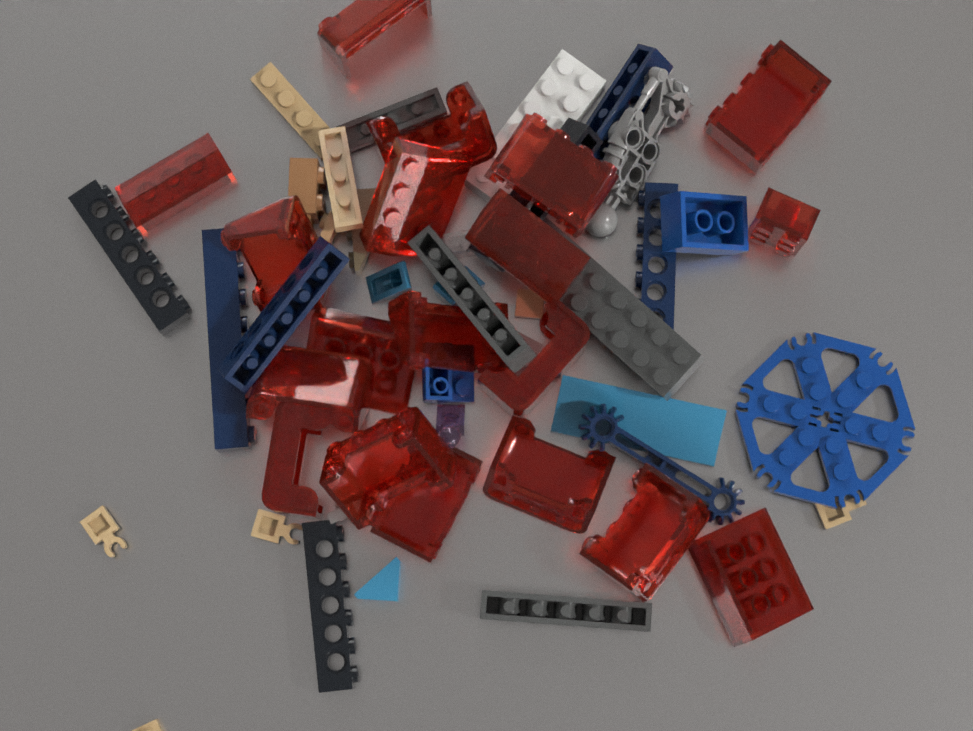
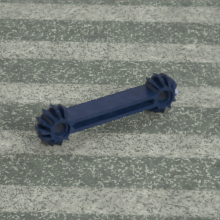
M600 404L599 413L594 406H590L589 411L592 417L585 413L581 415V418L588 421L587 425H578V429H587V433L582 434L580 438L581 440L592 438L588 443L589 448L592 449L598 441L599 451H604L605 442L608 441L705 502V506L699 509V513H708L706 521L711 523L716 517L717 525H723L724 516L729 523L734 522L732 512L739 516L742 514V511L737 509L736 505H744L745 500L736 499V497L741 495L743 491L740 488L733 490L735 486L734 481L730 480L725 485L724 478L719 477L717 487H714L618 427L617 422L622 421L624 416L618 415L613 418L617 410L616 407L612 406L606 414V404ZM604 419L609 424V431L607 434L600 436L595 430V425L599 420ZM619 433L648 452L647 456L642 457L616 441V434ZM680 471L707 489V493L703 495L675 477L676 473ZM723 493L727 498V503L722 509H717L714 499L718 494Z

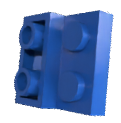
M440 344L422 345L423 402L430 404L473 403V347H452L451 345Z

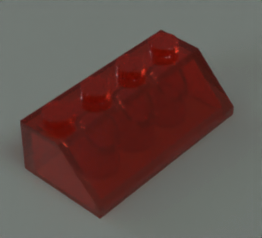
M207 133L116 186L115 190L134 225L141 234H144L233 182L236 178L210 134Z
M501 188L498 189L482 209L465 236L468 242L553 308L590 261L588 255Z

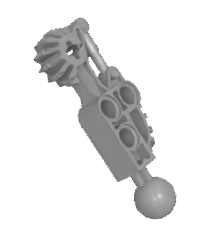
M653 66L649 70V80L643 88L634 108H627L620 120L614 122L608 131L609 140L607 143L609 146L603 150L605 154L603 160L599 161L601 169L598 170V175L602 177L599 188L607 193L603 202L592 204L584 214L585 228L596 237L610 235L616 229L618 217L615 210L620 202L632 204L659 159L661 148L658 143V136L663 127H675L676 124H683L684 117H690L688 110L694 106L690 103L693 94L688 91L689 87L684 83L678 82L677 79L669 78L668 71L664 68ZM651 98L650 109L644 117L641 110L647 100Z

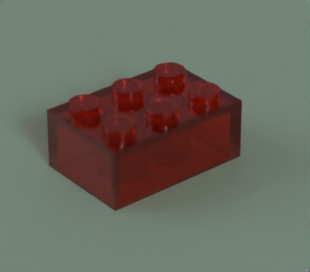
M768 187L749 223V240L761 246H764L766 243L775 247L774 251L786 257H790V255L796 256L807 242L821 210Z

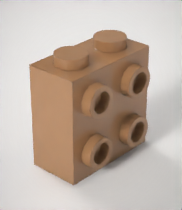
M290 158L287 213L293 224H297V227L313 228L314 224H320L321 216L326 213V201L323 200L322 190H326L327 180L324 167L320 166L318 158Z

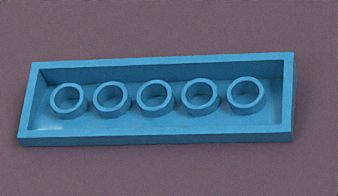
M565 375L562 376L551 432L580 438L582 434L587 433V429H578V425H587L588 421L581 418V415L585 413L592 417L589 411L590 406H594L599 413L600 404H606V414L614 406L617 410L613 418L618 415L624 416L622 421L617 422L618 427L666 457L714 467L727 410L672 398L666 401L662 396ZM601 419L596 423L595 430L597 434L602 436L609 431V424L606 420ZM619 433L616 434V441L629 449L648 453Z

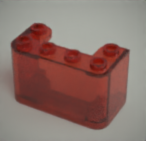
M781 39L775 46L770 44L760 56L761 59L757 63L760 66L754 74L749 72L740 82L742 86L737 94L732 92L723 102L722 108L717 105L705 123L707 126L706 133L756 174L818 103L832 82Z
M468 81L456 85L448 91L446 103L450 111L449 115L400 134L394 120L387 116H381L366 122L378 155L396 191L405 194L484 163L492 159L496 154L497 143L486 111Z
M535 112L532 115L525 114L484 177L494 184L497 181L501 183L505 181L504 187L509 190L511 188L554 217L556 223L560 224L564 221V226L567 227L565 232L576 239L584 232L619 179L616 173L618 169L608 161L604 160L601 162L593 157L594 152L582 144L577 146L571 142V137L563 130L557 128L555 131L546 125L547 120Z
M554 295L544 305L546 312L542 315L539 323L540 331L550 342L524 371L517 376L508 367L502 372H491L486 369L478 378V387L509 415L515 418L525 417L587 348L590 338L589 327Z
M285 398L277 405L262 488V502L268 509L282 515L322 521L324 507L318 505L317 493L312 488L300 486V479L308 435L322 437L324 429L330 425H338L340 411L335 404Z
M408 406L388 419L383 418L379 420L374 426L365 430H358L351 437L341 442L336 441L332 443L326 450L327 454L319 484L355 527L360 530L370 525L371 521L368 517L375 509L378 512L384 510L385 501L421 484L427 483L430 488L437 485L441 491L454 486L457 456L418 407Z
M422 430L420 436L416 434L413 436L408 446V450L411 452L410 460L408 463L403 461L396 474V477L400 478L396 487L390 486L383 499L387 503L381 511L375 510L368 525L372 527L370 530L372 534L433 564L483 467V461Z
M646 462L643 468H639L632 477L633 489L637 493L636 496L625 504L622 515L608 527L605 538L599 534L589 536L583 542L582 550L579 553L591 566L642 602H647L654 596L710 517V510L698 496Z

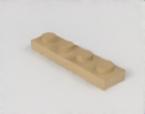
M269 62L250 79L251 82L322 161L323 157L318 131L330 129L329 126L278 69Z
M341 126L320 130L318 134L336 233L364 228L346 128Z

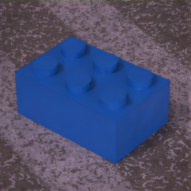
M678 191L660 196L662 252L733 255L749 251L747 196Z

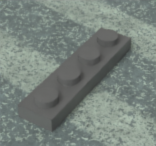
M436 87L336 127L345 126L349 150L353 152L447 115V110Z

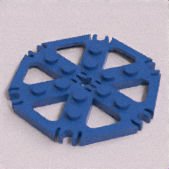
M815 332L812 334L815 344H812L811 335L806 333L804 336L806 344L804 346L799 345L796 338L792 337L790 345L793 350H791L787 339L741 385L750 387L753 390L751 391L749 388L740 389L739 393L746 395L748 402H737L736 407L740 410H747V412L735 410L752 472L759 466H763L757 473L756 478L759 479L763 474H769L772 478L771 482L767 485L768 489L773 488L779 482V487L773 493L816 503L832 509H837L835 497H838V506L844 508L846 507L844 502L845 496H851L854 498L855 504H859L860 497L857 493L858 491L860 495L862 494L864 502L909 456L899 453L898 450L902 453H909L911 451V447L903 445L902 438L913 439L915 434L903 429L914 431L915 426L897 368L887 375L886 373L892 368L893 363L890 362L885 367L879 366L877 361L882 356L881 352L876 353L871 359L869 356L876 348ZM825 349L855 355L859 360V366L833 392L831 391L821 358V353ZM782 360H790L793 364L803 399L767 390L763 385V379ZM886 385L892 392L898 418L894 422H887L853 413V411L878 386ZM826 413L828 414V419L834 423H828L826 427H822L821 421L817 420V417H822ZM755 418H761L795 427L796 429L771 454H763L759 450L752 422ZM847 442L885 451L888 455V460L869 480H861L857 477ZM817 448L829 488L824 492L800 487L791 481V474Z

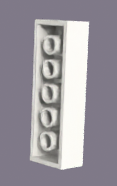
M562 49L465 176V186L498 209L566 120L571 118L581 122L605 90L606 80Z

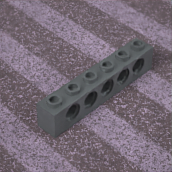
M430 225L408 242L418 257L514 373L518 372L537 356Z
M482 590L480 619L651 632L652 603Z

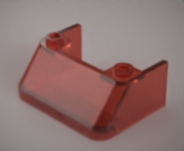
M356 0L333 18L329 16L319 23L318 27L320 29L317 32L320 45L347 79L351 76L347 63L348 59L417 8H420L427 18L431 17V0Z

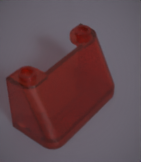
M297 195L283 197L227 223L224 230L221 231L223 246L227 247L231 252L237 251L240 248L257 281L255 289L252 291V301L258 307L260 313L318 240L316 232ZM328 289L311 310L324 308Z
M410 290L388 302V317L402 363L408 365L409 369L419 370L428 367L481 373L485 378L499 377L500 373L510 369L459 306L429 303L426 297H421V292ZM495 302L496 306L508 319V304Z
M283 345L253 384L247 402L246 418L257 420L270 418L275 412L276 401L331 409V422L337 430L358 434L369 410L373 373L372 364L367 358L359 355Z
M512 415L489 468L483 486L484 494L494 501L570 532L585 533L596 511L616 457L610 455L605 450L599 451V449L589 451L586 457L534 437L536 429L532 422L526 418Z

